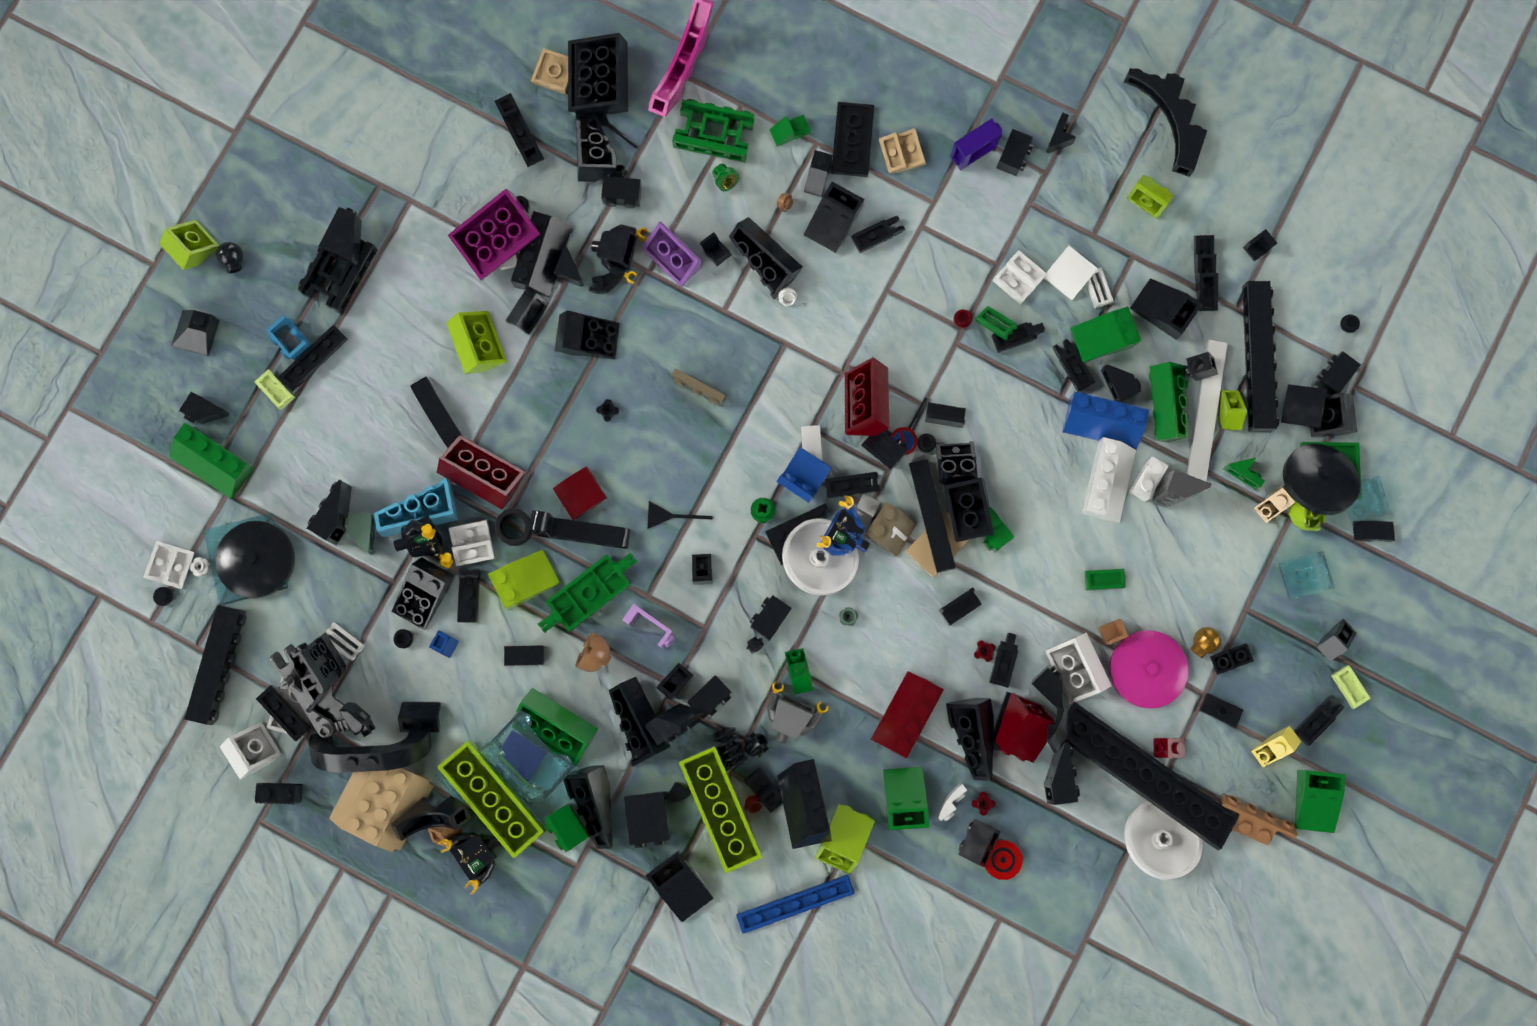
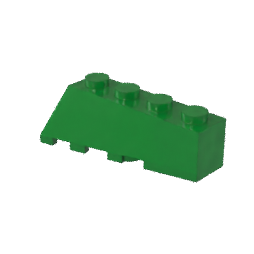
M1166 362L1149 366V380L1152 388L1151 398L1153 400L1152 413L1155 419L1154 433L1157 441L1171 442L1186 439L1187 414L1184 412V408L1188 406V399L1185 397L1188 381L1185 380V373H1187L1185 365Z

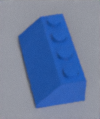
M1074 392L1070 396L1062 432L1096 441L1105 437L1121 441L1137 450L1146 428L1149 409Z

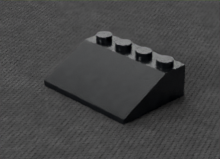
M620 33L568 41L569 112L596 114L628 112V42Z

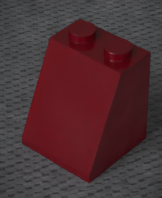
M1012 693L996 737V742L1000 746V751L1005 755H1014L1023 762L1027 760L1034 763L1047 743L1048 725L1055 724L1056 721L1042 704Z

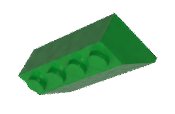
M185 422L173 438L169 457L230 499H233L254 470L253 466Z
M531 688L521 700L510 724L517 731L575 767L588 749L598 730L592 724L534 688Z

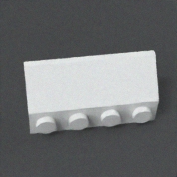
M1105 437L1098 441L1082 514L1120 523L1136 453L1135 449L1121 441Z

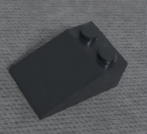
M982 477L944 486L956 542L994 534L985 480Z

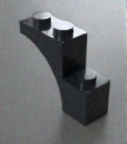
M450 796L436 808L426 801L420 800L392 822L391 826L396 837L403 841L410 835L428 828L447 827L457 830L469 821L471 816L465 803Z

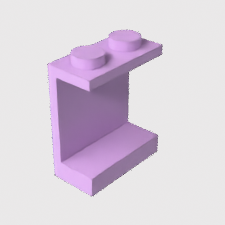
M633 604L622 620L632 627L638 617L642 615L666 632L658 646L662 649L665 646L668 648L675 639L673 638L674 633L672 630Z

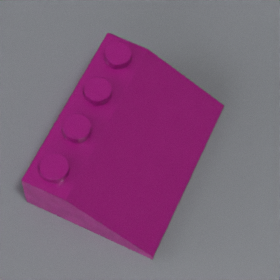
M505 189L449 233L448 237L482 281L538 237L540 233L513 192Z

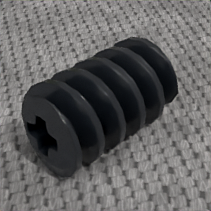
M728 727L711 734L718 735L714 740L715 743L721 742L717 750H724L720 754V757H727L723 764H730L726 771L744 764L748 759L747 756H741L745 750L738 749L742 743L735 742L739 737L738 734L732 735V732L736 730L735 727Z

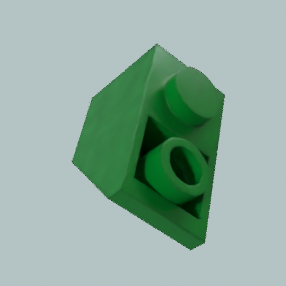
M804 648L785 652L794 695L813 691Z

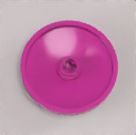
M1150 630L1128 635L1129 637L1121 640L1115 647L1109 663L1110 679L1117 693L1128 703L1141 708H1159L1173 702L1183 691L1188 678L1187 659L1177 642L1161 632Z

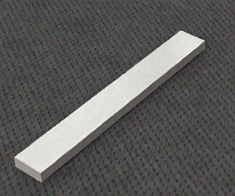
M1214 340L1207 341L1206 352L1209 351L1214 356L1218 375L1201 380L1187 468L1188 475L1207 481L1228 344Z

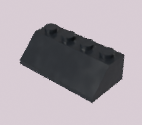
M533 211L531 220L540 235L520 250L511 283L515 288L550 297L556 280L554 271L563 248L567 246L572 227L550 215Z
M811 759L794 763L777 775L792 849L832 841L815 761Z

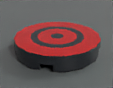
M997 840L985 865L986 871L992 877L999 880H1008L1015 877L1023 865V856L1020 849L1010 841Z

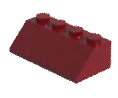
M874 357L845 372L846 435L876 436L890 428L888 367Z
M461 435L457 437L439 458L436 471L441 476L502 510L512 499L525 475V471Z
M907 671L871 740L907 759L944 689Z

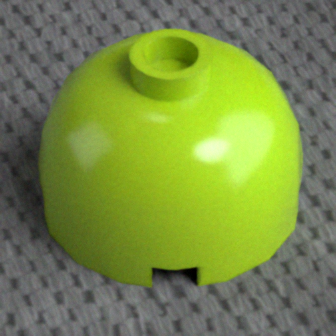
M1297 502L1292 504L1288 511L1292 523L1297 528L1305 531L1320 530L1322 528L1319 527L1320 524L1325 523L1326 515L1309 511Z

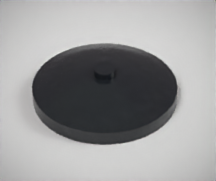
M1323 444L1300 446L1289 455L1283 466V480L1289 494L1297 503L1314 513L1322 515L1342 513L1359 496L1361 486L1356 468L1344 454L1330 446Z
M249 521L232 528L220 541L215 556L216 571L224 586L231 592L247 598H263L280 590L291 577L295 564V552L288 536L278 527L262 521Z

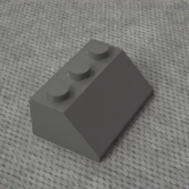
M1173 470L1162 477L1152 500L1156 501L1158 506L1168 508V506L1171 507L1207 490L1212 484Z

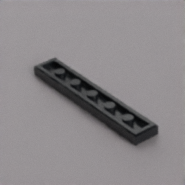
M928 459L909 463L936 572L938 574L954 570L956 566Z

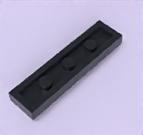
M333 324L278 378L291 391H294L336 352L348 338Z

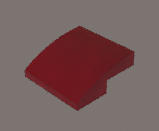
M588 467L582 468L552 488L572 520H576L588 510L594 509L607 499Z

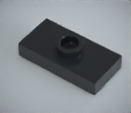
M1206 693L1199 709L1200 712L1234 728L1237 727L1244 711L1209 693Z

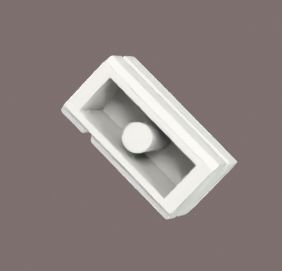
M1154 457L1147 459L1129 493L1146 502L1149 500L1166 472L1168 465Z

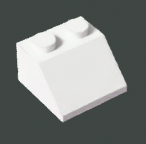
M262 722L228 737L220 746L240 780L257 772L282 755Z

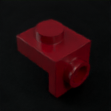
M1185 738L1153 739L1155 758H1185Z

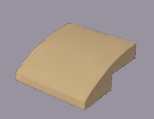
M915 128L900 134L895 132L879 138L889 174L926 165Z

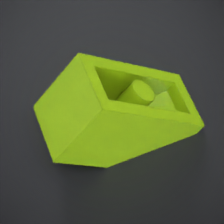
M1221 389L1219 396V420L1222 429L1229 431L1242 430L1247 410L1238 390Z

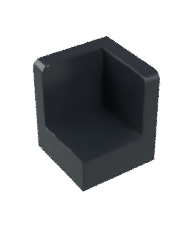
M1265 229L1251 239L1243 249L1253 261H1256L1278 243Z

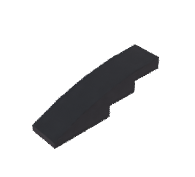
M1214 235L1194 236L1197 301L1203 304L1199 311H1218V273H1216Z

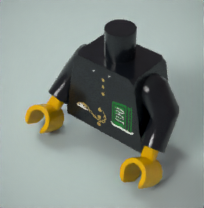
M623 224L610 229V231H604L600 241H593L591 250L592 252H597L596 255L601 260V264L609 272L621 278L625 277L629 284H634L635 282L628 277L630 275L637 277V274L633 271L626 272V270L630 269L637 239L641 242L647 241V237L641 234H648V230L646 228L636 230L635 227Z
M429 515L418 520H411L401 528L402 538L393 541L397 552L407 549L411 557L414 558L431 556L440 560V564L445 568H450L453 563L451 554H444L443 538Z
M474 832L459 833L448 840L443 839L439 841L437 845L441 843L446 845V849L440 852L444 853L450 850L470 880L464 888L468 885L473 886L474 890L470 894H474L478 886H481L490 878L495 867L494 860L497 858L493 849L501 845V843L494 835L486 840L482 834L477 835Z

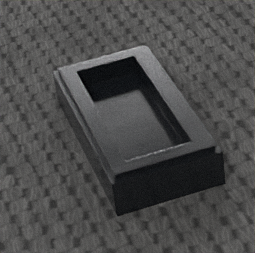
M544 645L504 646V666L544 665Z

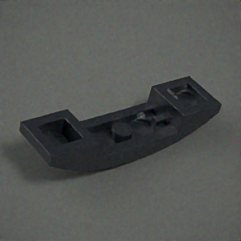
M510 93L495 100L494 102L527 167L543 161L544 157L523 119L512 94Z
M425 376L410 385L440 438L446 447L449 448L459 435H463L453 422L429 379Z

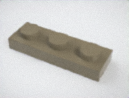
M677 369L672 373V378L675 380L674 383L682 388L684 386L690 388V391L699 397L701 395L707 397V401L713 405H723L726 396Z

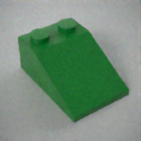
M1129 307L1108 312L1070 328L1083 363L1131 349L1142 341Z

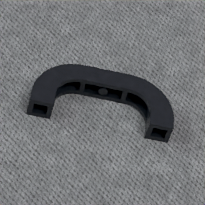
M410 729L405 739L390 745L333 746L332 735L328 738H323L318 733L311 734L308 742L312 764L320 770L336 773L386 771L403 768L423 759L432 747L430 729Z

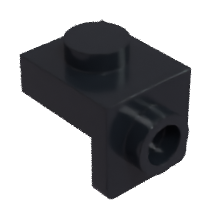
M714 232L700 242L705 255L716 266H719L732 256L730 250L719 241L718 236Z

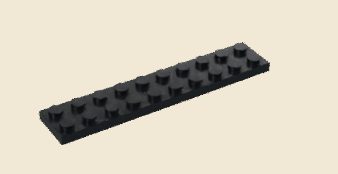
M1076 702L1071 704L1067 713L1072 722L1065 742H1069V745H1072V748L1213 848L1218 851L1223 848L1239 818L1082 706Z

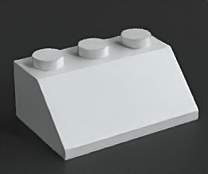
M1087 633L1045 651L1052 667L1055 666L1062 673L1063 691L1069 704L1098 694L1112 686Z

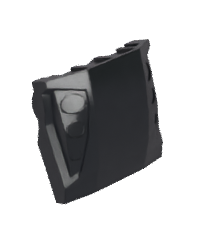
M974 441L956 444L936 443L940 484L950 485L978 478Z

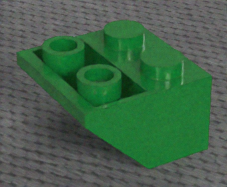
M570 803L544 818L546 820V823H544L550 834L554 833L557 838L555 842L561 851L564 849L565 852H568L590 837Z

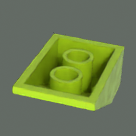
M543 549L488 574L507 610H511L560 584Z

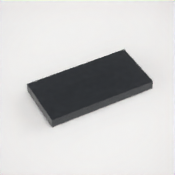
M838 102L831 174L868 177L874 105Z

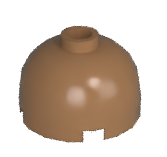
M593 632L586 639L582 653H579L575 667L586 672L600 670L603 665L607 666L611 659V656L608 655L610 651L608 642L605 638Z

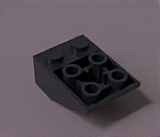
M832 181L803 235L836 253L862 210L865 199Z
M1150 278L1129 309L1177 340L1184 333L1203 304L1185 292Z
M567 310L559 314L554 351L570 355L614 360L620 323Z
M340 479L334 482L329 490L330 494L320 502V509L316 515L311 516L306 529L322 539L337 545L346 532L345 519L348 518L352 487Z
M423 557L419 558L411 564L391 612L425 630L447 594L455 575Z
M1064 742L1060 750L1053 754L1044 781L1048 804L1059 805L1078 802L1077 797H1080V790L1078 785H1075L1074 779L1077 776L1076 767L1072 765L1071 761L1073 748L1072 745H1069V742Z
M680 850L676 851L645 875L681 922H684L714 899Z

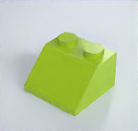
M1142 175L1126 198L1157 219L1174 195L1171 194L1169 189L1155 183L1153 178Z
M196 219L165 228L159 243L183 270L200 265L219 246Z

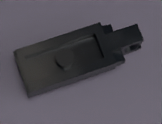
M1025 322L1017 325V329L1013 330V333L1008 335L1006 340L995 333L991 335L997 353L1032 342L1037 339L1038 334L1044 332L1045 327L1043 322L1034 326L1031 322Z
M1007 633L1005 642H1000L989 683L1009 688L1019 651L1017 650L1018 645L1014 644L1016 634Z

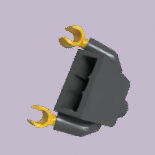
M774 682L772 685L774 692L771 693L767 705L768 717L772 722V728L778 731L775 737L776 741L785 744L788 737L797 739L799 735L804 736L813 731L822 718L821 714L828 710V705L824 711L819 708L822 701L817 703L815 708L783 694L784 684H782L780 690H776V682Z

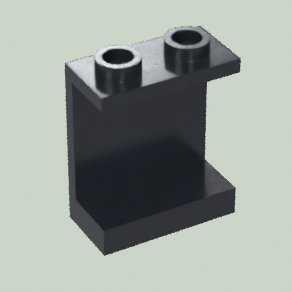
M665 791L625 796L629 844L635 845V848L646 847V843L654 842V845L666 844V840L670 839L665 807Z

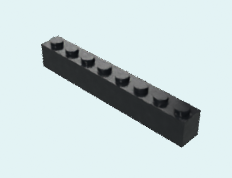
M1247 281L1242 286L1248 432H1273L1279 426V416H1277L1276 412L1278 407V398L1276 397L1278 382L1275 379L1277 362L1274 360L1276 343L1273 342L1275 324L1272 323L1274 306L1271 302L1273 287H1271V281Z

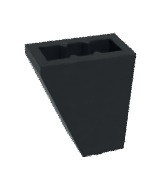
M338 207L318 246L324 253L358 267L360 262L362 220L357 216V212L348 207L346 209Z

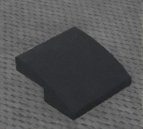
M1288 384L1281 423L1321 428L1328 389Z

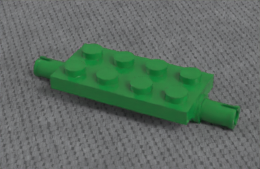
M631 552L618 563L613 562L608 554H606L545 601L552 611L549 616L538 623V626L542 628L541 630L546 633L557 623H562L568 632H571L627 589L631 584L625 578L624 572L637 563Z

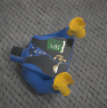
M844 495L846 502L839 501V505L844 507V509L842 508L836 513L824 536H819L822 540L820 543H817V547L823 548L831 556H845L852 553L855 548L864 553L870 545L868 541L861 538L865 532V527L853 506L854 500L850 496Z

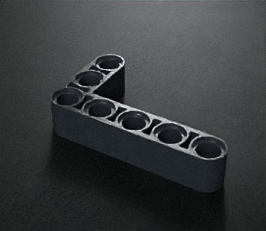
M532 510L529 531L539 537L628 549L631 529L554 518L548 512Z

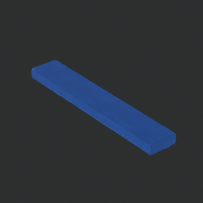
M846 874L737 913L736 916L742 934L855 893L849 875Z

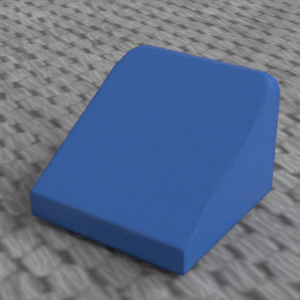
M438 630L429 648L450 658L459 641Z

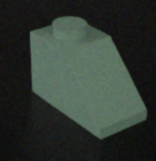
M348 513V518L345 519V530H347L348 535L364 553L373 555L376 526L374 516L372 514Z

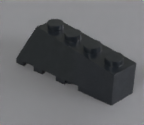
M749 217L738 222L729 235V238L742 256H746L750 262L749 266L752 270H756L761 277L760 281L771 291L770 295L773 299L778 297L779 292L786 288L803 268L801 264Z
M637 677L626 680L609 690L615 713L621 719L619 725L621 732H625L626 749L631 752L633 758L630 760L632 767L671 747L669 743L666 744L665 742L657 746L645 727L647 723L656 718V715Z

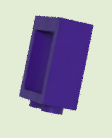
M991 118L954 143L950 157L960 171L997 148L1002 136L1001 126Z

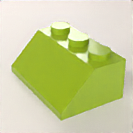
M489 311L458 312L446 322L465 374L480 373L507 362Z

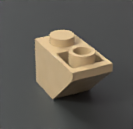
M1284 483L1260 502L1254 510L1267 523L1296 501L1289 494Z

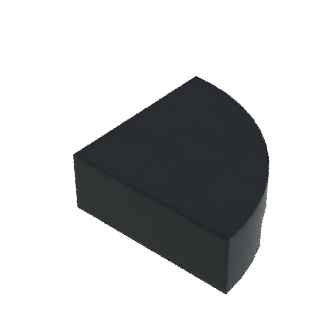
M675 782L665 799L672 802L682 801L691 794V791Z

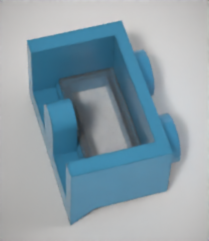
M284 315L266 329L270 335L269 339L276 346H280L282 349L280 352L287 359L296 360L312 345L297 325Z

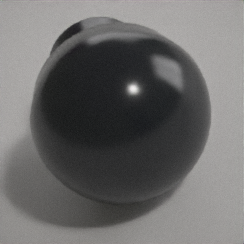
M233 242L220 244L216 250V259L219 264L226 267L228 274L241 271L242 249Z

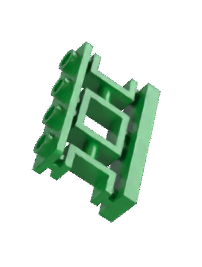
M682 99L680 115L686 116L688 119L685 130L675 129L672 140L673 148L745 163L748 143L740 142L743 129H753L755 115L746 110L736 111L727 106L722 108L712 103L703 104L698 103L694 99ZM694 113L703 114L702 123L692 121ZM730 120L740 122L738 130L728 129ZM707 121L724 124L721 138L704 134ZM690 128L700 130L699 139L689 137ZM726 136L736 138L735 146L725 145Z

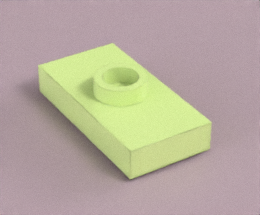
M269 369L254 381L280 410L295 398Z
M1346 665L1331 675L1352 709L1371 699L1350 665Z

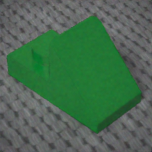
M803 114L791 120L787 116L770 129V133L776 147L811 134V130Z
M1256 458L1233 462L1223 468L1224 471L1254 490L1262 487L1265 482L1259 473L1249 471Z

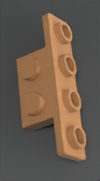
M1222 794V806L1238 813L1237 816L1239 818L1232 830L1267 846L1277 831L1293 838L1297 837V830L1291 821L1282 820L1271 812H1264L1251 803L1247 804L1240 801L1233 795Z

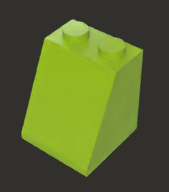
M838 804L829 822L832 841L820 843L814 858L850 875L860 861L875 820L871 819L867 814L853 811L847 805Z

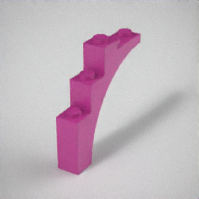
M694 0L686 28L673 60L658 87L652 93L649 111L666 117L681 99L684 84L693 73L696 58L704 50L708 35L707 28L714 5L713 1Z

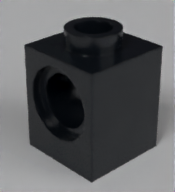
M1209 351L1186 358L1188 364L1185 366L1187 375L1191 376L1195 381L1218 375L1215 358ZM1204 364L1202 369L1197 370L1199 365Z

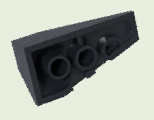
M576 113L578 182H597L603 176H607L616 170L615 151L611 148L607 135L605 136L596 113Z
M971 698L946 703L950 727L955 729L958 736L957 743L962 745L965 752V761L973 779L991 781L994 714L991 698Z
M604 765L589 766L563 774L562 778L570 800L574 798L579 808L576 810L579 816L582 815L587 822L586 829L596 848L611 849L613 847L610 783Z

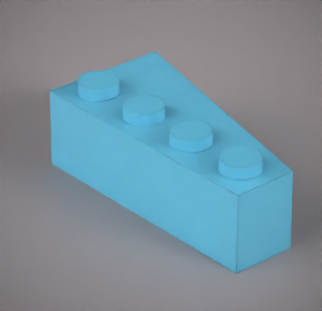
M445 478L440 483L434 486L431 485L420 493L412 494L399 503L396 502L375 512L374 518L377 532L382 537L400 534L401 528L411 520H418L428 515L434 525L458 520L452 484Z

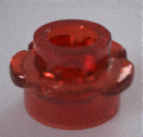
M751 795L746 798L744 809L748 810L749 813H757L762 808V802L758 795Z

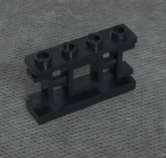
M361 239L360 262L358 267L330 256L318 248L316 258L309 264L306 276L298 284V291L310 299L313 298L316 291L329 297L325 305L343 315L378 249L374 244ZM334 259L347 265L339 280L326 274ZM318 275L326 279L322 288L314 285ZM333 283L341 287L337 296L329 292Z

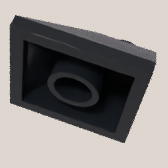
M183 310L171 346L209 356L220 320L208 313L196 310Z

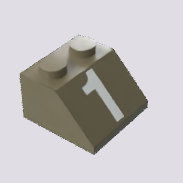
M885 502L864 537L897 557L916 524L902 511Z

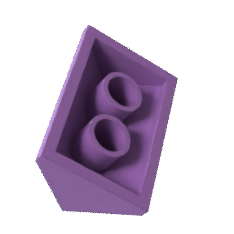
M661 221L642 247L680 287L702 268L701 260Z

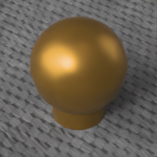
M1200 628L1194 635V644L1190 650L1203 659L1206 654L1213 653L1219 649L1221 636L1214 628Z

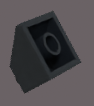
M1344 392L1328 395L1321 428L1310 427L1311 437L1356 433L1357 423L1353 395Z
M887 429L876 436H868L861 446L892 470L909 450L906 449L907 444L899 438L895 440L891 436L893 433Z

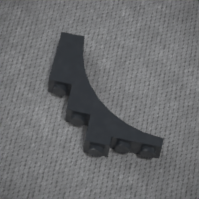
M1130 68L1125 76L1124 83L1134 86L1148 95L1160 107L1169 122L1175 143V158L1172 171L1190 177L1195 170L1207 130L1199 125H1190L1196 104L1191 103L1187 99H1179L1185 78L1175 73H1167L1163 79L1156 74H1148L1140 69Z

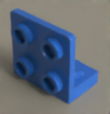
M800 447L776 482L809 503L830 472L831 466Z

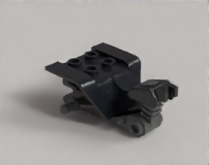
M326 632L308 645L306 642L296 648L292 644L288 645L284 649V653L290 661L289 663L285 662L279 652H275L270 656L271 663L283 677V681L280 683L281 688L287 689L289 687L321 737L328 738L336 732L340 734L346 730H351L354 735L362 733L365 737L375 729L370 719L371 716L359 705L352 702L343 704L334 697L333 687L345 672L346 664Z

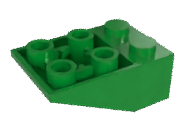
M922 767L883 769L888 830L929 828L928 806Z
M1309 770L1297 771L1296 829L1335 833L1344 798L1345 774Z

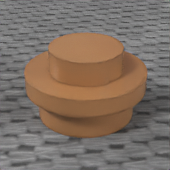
M782 193L777 201V207L783 212L787 209L789 210L793 204L792 196L789 193Z

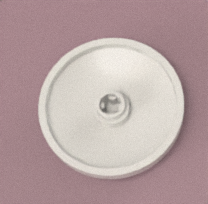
M811 519L799 524L788 535L783 546L782 559L788 577L797 587L810 594L830 595L842 590L852 581L858 569L859 554L857 548L845 556H831L823 548L817 547V543H820L822 540L819 536H824L832 522L831 520Z
M1149 801L1135 808L1130 814L1125 825V844L1130 857L1142 871L1158 879L1173 880L1188 874L1196 867L1203 849V840Z

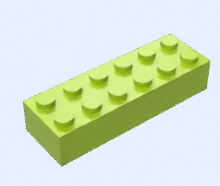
M472 740L466 741L437 767L513 859L518 857L547 831L544 825Z
M716 746L680 761V767L725 874L762 858L761 851Z

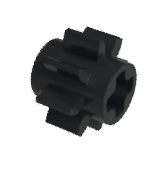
M753 732L744 740L746 744L745 751L752 757L757 755L760 758L769 749L766 746L768 740L763 734H755Z

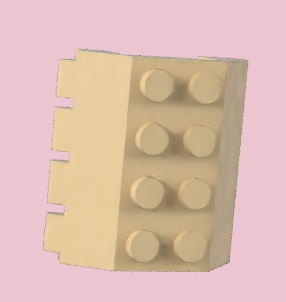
M405 768L386 771L353 772L329 819L341 829L376 847L394 852L395 849L401 850L406 839L401 841L396 837L391 823L422 800V797L428 798L434 785L429 783V778L420 773L415 774Z

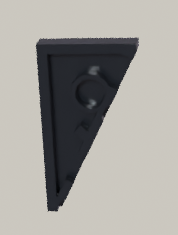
M826 503L765 531L780 565H783L782 552L788 535L799 524L807 520L819 519L828 508Z

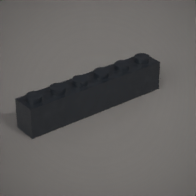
M217 604L184 717L185 720L205 725H214V722L218 720V708L225 696V684L230 679L229 670L236 658L234 653L236 646L241 641L240 632L246 623V611Z

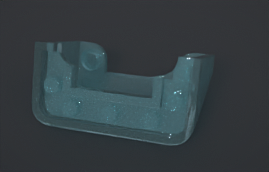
M520 710L498 729L478 751L524 801L535 805L546 800L575 766L571 763L572 760L569 756L565 754L555 755L529 728L532 725L531 717L526 712Z

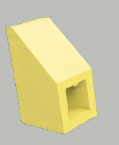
M1288 726L1271 735L1252 749L1251 752L1261 766L1265 767L1293 753L1301 743V740L1292 728Z

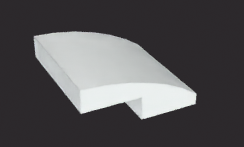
M1068 246L1046 272L1047 275L1044 279L1070 300H1073L1098 268Z
M1018 250L992 281L1021 305L1046 277L1047 273Z
M487 519L449 527L456 566L494 559Z
M156 541L143 578L182 589L195 552Z

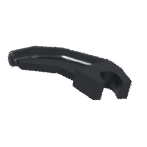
M611 272L592 277V282L597 283L598 286L595 288L589 287V292L596 294L608 293L621 282L622 278Z

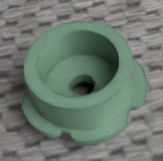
M850 607L841 610L839 613L841 624L853 626L858 619L857 612Z

